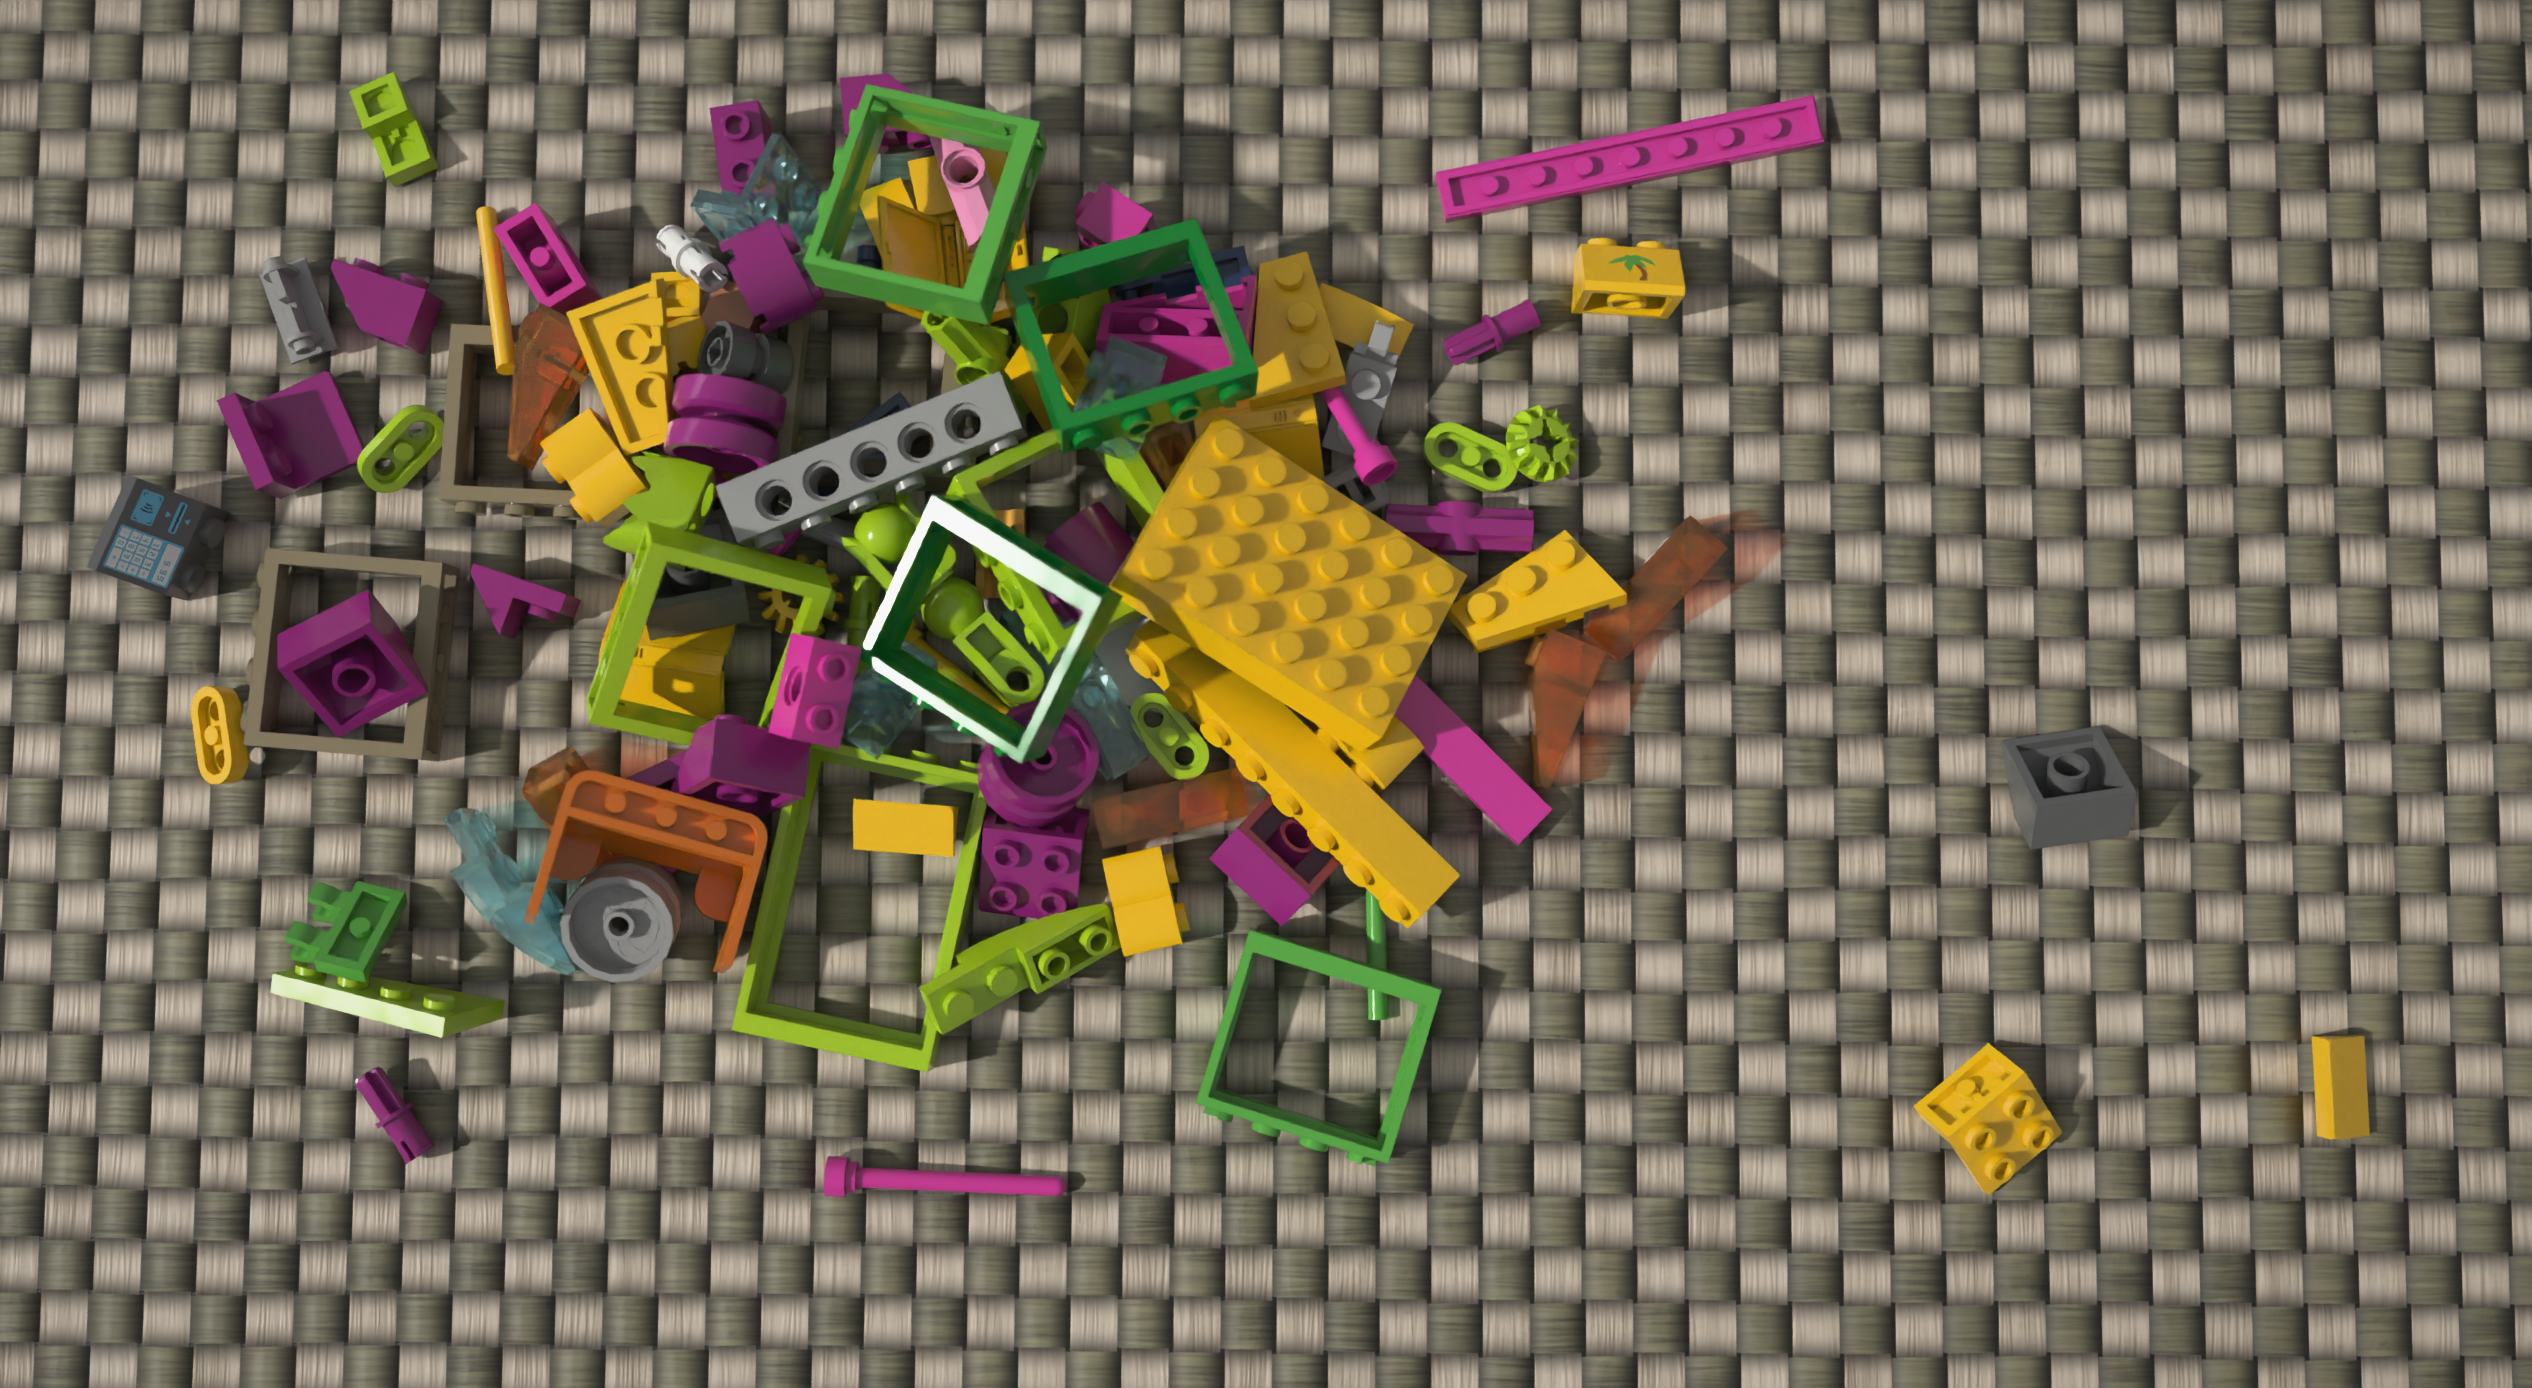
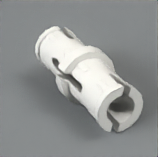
M671 224L659 231L657 239L661 242L656 243L657 247L672 260V265L679 274L686 278H692L706 292L718 291L725 285L727 277L722 274H728L727 269L722 263L712 257L710 249L704 242L697 238L692 239L677 225Z

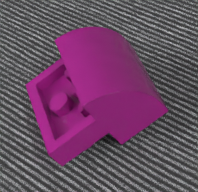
M1101 501L1081 510L1045 539L1047 543L1043 547L1109 586L1135 542ZM1037 584L1048 604L1068 627L1080 621L1084 613L1082 610Z

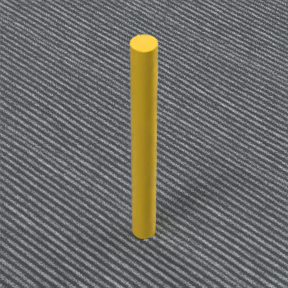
M483 206L477 209L476 216L496 370L501 375H511L517 371V362L501 243L493 229L498 226L497 213L493 207Z

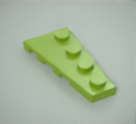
M297 962L293 969L273 973L270 991L272 994L441 1038L502 1019L505 1003L504 999L369 976L367 982H361L318 972L314 962Z

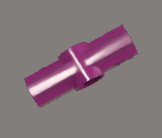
M1444 501L1437 503V506L1385 505L1384 521L1426 549H1435L1437 554L1473 556L1478 555L1479 551L1527 554L1532 552L1534 536L1533 510L1481 508L1480 504L1467 501Z

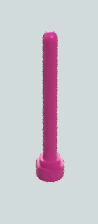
M1339 386L1320 391L1355 450L1353 455L1355 459L1354 469L1363 484L1373 486L1388 479L1398 468V462L1388 446L1381 445L1379 441H1372Z
M828 1156L824 1175V1195L826 1197H846L848 1192L856 1193L858 1188L1060 1196L1067 1187L1066 1181L1060 1176L859 1167V1162H850V1158L844 1156Z

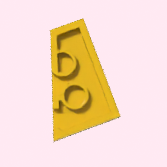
M664 278L566 312L624 456L665 443L668 423L675 420V412L672 406L673 387Z

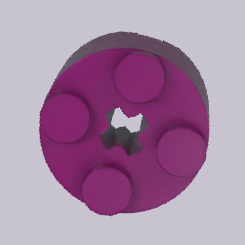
M772 217L718 242L722 253L732 249L736 257L730 260L728 267L754 318L764 314L767 321L760 324V329L764 335L819 310L816 301L824 298L820 287L815 286L807 269L800 270L793 255L800 252L801 248L788 222L778 225L775 218Z

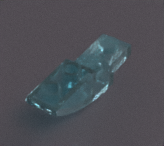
M1008 609L1002 612L999 623L1040 666L1044 674V684L1048 687L1061 658L1048 664L1034 642L1028 643L1024 634L1025 624L1016 609ZM1053 610L1063 629L1076 624L1073 619L1065 623L1059 614ZM1095 652L1068 707L1072 708L1089 724L1098 742V769L1105 779L1110 782L1148 760L1150 755L1129 708Z
M459 808L444 817V821L467 859V862L450 872L478 912L504 938L541 964L567 976L585 972L573 963L562 944L560 927L562 917L560 914L564 912V908L559 897L550 887L545 888L534 925L523 923L535 884H526L521 887L519 881L523 879L522 873L516 862L509 855H503L495 841V838L498 837V831L490 817L486 813H480L478 809Z

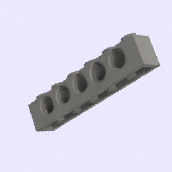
M999 371L715 487L737 543L750 549L755 547L757 551H766L785 542L783 535L802 528L804 533H808L828 526L832 523L830 516L849 509L851 514L871 509L879 504L877 498L894 490H896L898 495L920 489L926 484L924 480L926 477L943 471L945 476L960 473L973 465L971 459L988 452L994 457L1019 445L1018 440L1028 437L1008 384ZM970 416L980 418L981 429L975 437L970 439L958 437L957 428L964 418ZM922 435L932 436L934 447L931 453L924 458L912 457L911 445L913 441ZM875 454H884L887 460L884 472L877 477H866L864 466L867 459ZM828 473H837L839 476L838 489L830 496H820L818 493L820 479ZM781 492H790L792 496L790 509L783 515L774 516L771 510L772 500Z

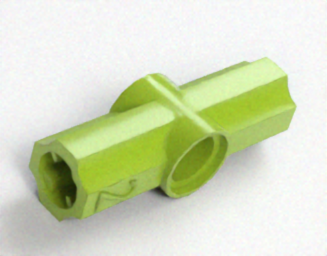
M924 311L921 325L957 363L954 372L957 382L964 386L1000 371L1008 384L1021 419H1025L1031 410L1004 370L1010 361V358L1007 356L1009 350V340L1007 337L994 328L980 326L976 322Z

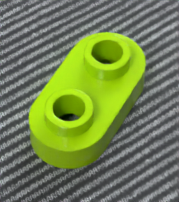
M410 405L401 409L361 451L357 461V468L360 476L369 488L379 493H393L402 489L442 447L444 423L434 410L424 405ZM413 423H424L420 432L415 434L409 433V427ZM390 458V463L386 468H375V464L379 459Z
M1454 422L1440 423L1434 426L1425 438L1423 454L1426 462L1432 469L1479 491L1490 494L1502 492L1511 485L1516 477L1518 469L1511 461L1506 445ZM1443 442H1450L1455 446L1456 454L1452 457H1444L1439 453L1438 446ZM1486 462H1495L1500 467V475L1494 478L1486 476L1483 472V465Z
M1147 693L1138 697L1131 705L1128 716L1129 725L1134 734L1171 777L1187 781L1200 776L1209 762V749L1203 738L1185 716L1172 707L1165 695ZM1151 709L1159 710L1163 715L1161 725L1155 728L1147 726L1144 722L1146 712ZM1188 747L1194 752V760L1191 764L1183 766L1177 763L1175 753L1179 748Z

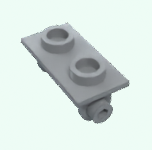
M272 257L265 260V269L259 276L291 364L294 365L338 348L337 340L307 258L304 257L288 264L285 263L283 257Z

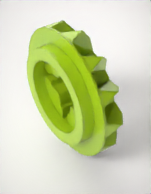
M1540 405L1518 413L1509 423L1506 432L1507 451L1515 467L1529 479L1542 483L1554 482L1569 474L1571 467L1579 460L1575 454V448L1580 440L1572 437L1569 430L1572 422H1563L1557 416V409L1544 410ZM1543 435L1544 440H1551L1552 443H1555V446L1546 451L1545 446L1530 442Z

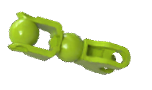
M896 492L894 503H879L875 507L863 511L855 525V537H842L844 549L868 570L869 574L886 593L894 577L883 565L897 564L903 560L922 519V515L907 494L898 495ZM948 545L941 560L942 562L920 605L923 621L927 628L936 636L952 640V645L962 655L986 686L1005 705L1013 708L1035 701L1044 686V674L1040 666L988 610L985 612L984 600L977 587L967 580L954 577L956 553ZM1014 671L1021 672L1029 680V689L1022 692L1013 691L1006 683L1007 675Z

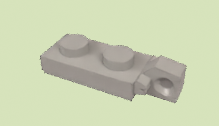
M1377 320L1369 344L1356 342L1354 351H1351L1345 369L1346 385L1340 386L1372 441H1375L1398 368L1396 363L1399 354L1388 351L1395 326ZM1332 413L1321 447L1353 456L1355 450Z

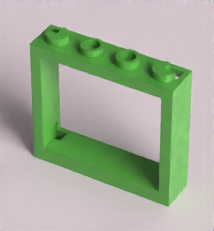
M866 84L858 109H851L849 117L850 132L845 146H839L836 151L833 163L834 176L829 190H824L819 198L817 210L819 219L813 235H808L804 241L807 252L803 264L813 283L818 287L989 325L1003 284V273L1007 272L1048 148L1041 122ZM886 127L1009 153L964 289L840 261Z
M1250 927L1196 1104L1205 1106L1203 1113L1218 1117L1217 1119L1221 1121L1232 1122L1234 1116L1253 1121L1251 1128L1265 1135L1280 1137L1281 1131L1301 1136L1299 1144L1313 1150L1327 1152L1328 1147L1332 1146L1348 1151L1346 1158L1358 1164L1365 1163L1375 1166L1377 1161L1389 1164L1442 989L1439 985ZM1258 954L1418 1003L1377 1137L1217 1087Z

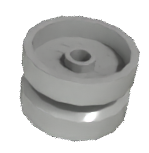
M632 857L611 858L595 866L580 882L575 892L567 901L560 921L562 944L573 963L590 976L609 982L634 981L653 972L667 957L672 944L679 934L685 916L683 893L674 877L658 864Z

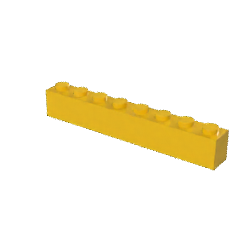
M1151 619L1134 633L1125 650L1133 668L1141 676L1151 678L1164 691L1165 697L1172 707L1179 712H1186L1200 726L1201 733L1209 743L1216 747H1222L1236 761L1238 770L1245 778L1252 782H1258L1271 795L1273 804L1281 813L1288 817H1294L1307 830L1310 841L1318 849L1329 852L1343 865V871L1354 884L1359 887H1365L1378 899L1381 910L1391 920L1401 922L1408 929L1457 880L1460 874L1284 703Z

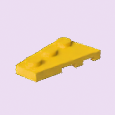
M1307 251L1260 264L1253 359L1259 373L1256 396L1249 399L1251 410L1346 385L1343 365Z
M1564 530L1453 603L1448 611V618L1479 651L1533 634L1537 627L1561 619H1565L1566 623L1584 618V612L1608 605L1609 609L1626 605L1627 593Z

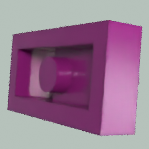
M473 563L470 571L497 632L502 636L515 639L518 634L525 612L555 622L558 613L575 618L581 602L580 599L475 563Z

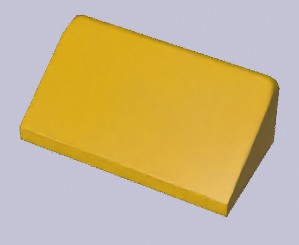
M854 799L853 849L954 857L958 807Z
M2312 1036L2317 1136L2330 1140L2370 1136L2364 1036Z

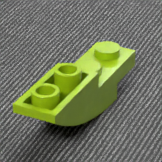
M1105 903L1052 914L1001 932L954 955L958 966L919 987L934 1028L944 1035L1027 987H1030L1039 994L1121 948L1110 908Z

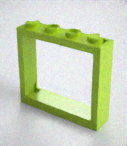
M1052 428L955 475L946 495H958L996 518L980 488L1060 450L1061 448L1054 429ZM1122 436L1105 441L1094 451L1143 529L1164 492L1130 437ZM972 544L979 562L984 567L990 566L998 579V590L1003 602L1010 610L1016 609L1025 624L1024 634L1028 643L1034 642L1048 664L1062 658L1078 623L1063 629L1036 582ZM1120 601L1104 635L1143 614Z
M647 521L586 699L589 724L689 746L696 729L712 720L620 699L667 561L804 596L791 633L819 638V634L816 631L821 618H827L832 611L835 601V590L831 587L825 568ZM791 633L756 727L763 728L771 723Z

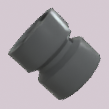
M718 321L711 326L702 341L698 354L697 370L699 374L743 379L763 385L782 394L791 376L793 353L790 345L783 340L762 333L754 334L750 329L728 321Z

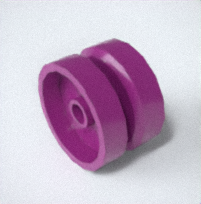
M689 374L676 379L672 406L683 417L668 423L664 444L665 453L672 457L713 467L714 471L740 475L747 474L778 460L779 442L770 433L783 428L787 398L763 385L727 376Z
M1031 701L1011 708L1005 715L1027 728L1040 701ZM1068 707L1043 757L1019 763L1008 755L998 756L994 752V745L987 741L977 764L978 786L987 804L1003 819L1023 827L1047 826L1064 819L1078 804L1084 792L1093 782L1099 765L1098 742L1089 724L1072 708Z

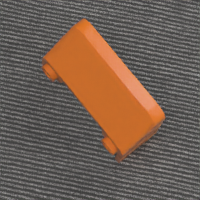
M582 771L574 775L564 789L523 923L534 925L549 877L569 882L581 880L593 870L600 849L698 875L693 894L696 908L706 918L726 923L713 972L723 974L734 963L767 844L766 827L758 817L744 811L599 771Z

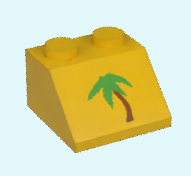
M1595 238L1589 240L1588 244H1581L1575 254L1571 313L1668 319L1685 296V282L1679 250L1666 249L1664 243L1644 241L1637 243L1636 247L1617 246V241L1613 239Z

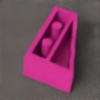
M1256 274L1241 277V285L1225 288L1252 357L1258 295ZM1201 285L1196 286V294L1166 299L1164 292L1104 304L1096 344L1104 382L1170 384L1233 365Z

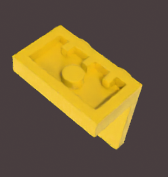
M1989 1043L1913 1106L1921 1119L1951 1144L1979 1188L1987 1195L1992 1194L2003 1183L2010 1180L2016 1172L2041 1151L2045 1150L2062 1133L2027 1074Z

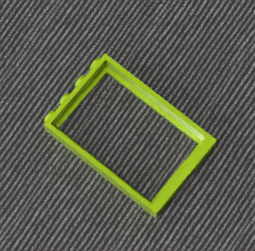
M844 735L841 737L839 749L811 743L806 796L781 809L732 1030L929 1072L935 1068L942 1034L934 1028L927 1008L921 1034L777 1004L769 1002V997L823 761L974 793L933 979L958 965L954 955L961 951L981 860L983 826L990 808L978 786L977 764L959 760L957 769L938 765L940 756L915 750L910 751L909 759L890 755L891 745L868 740L862 741L861 749L842 745Z

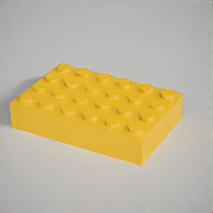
M1216 413L1199 434L1108 587L1123 595L1122 602L1361 752L1383 737L1467 575Z

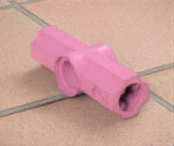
M929 136L943 180L952 199L972 254L976 253L995 196V190L985 161L978 146ZM965 175H977L968 183L958 182Z

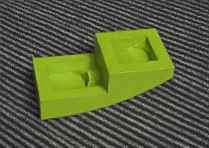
M394 72L349 91L362 128L373 140L384 174L394 187L439 168L419 118L404 87Z

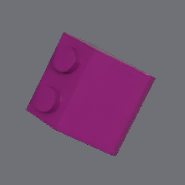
M369 589L278 634V670L337 737L428 692V686L397 623Z
M718 715L712 721L696 729L671 787V792L744 811L755 816L765 817L806 796L811 743L769 733L770 725L761 728L747 725L746 719L740 716Z
M1270 794L1245 818L1209 858L1281 926L1298 911L1340 864L1329 852L1318 849L1310 841L1307 830L1294 817H1288L1281 813L1273 804Z

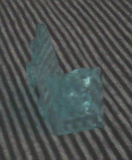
M772 134L740 196L726 190L715 193L698 189L690 206L719 242L772 217L775 218L778 225L788 222L797 242H799V237L811 213L818 205L821 188L784 136ZM732 249L727 250L733 259L736 258Z

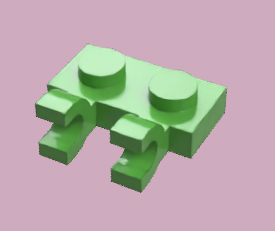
M361 881L356 882L351 892L339 890L325 883L316 882L308 895L309 903L317 905L312 914L313 920L334 924L330 931H324L311 925L294 921L285 936L287 943L295 945L290 953L291 959L306 963L314 962L318 972L367 982L408 904L406 893Z

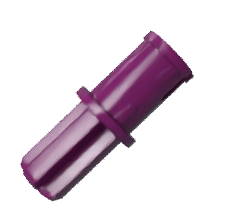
M1526 299L1521 304L1495 316L1483 315L1481 317L1482 322L1446 338L1443 345L1450 362L1453 365H1460L1493 348L1497 352L1502 350L1504 343L1532 329L1539 328L1541 326L1534 306L1529 299Z
M373 1068L356 1080L357 1088L380 1121L375 1125L378 1129L384 1128L406 1164L435 1146L410 1110L414 1106L412 1102L408 1104L404 1102L382 1068Z

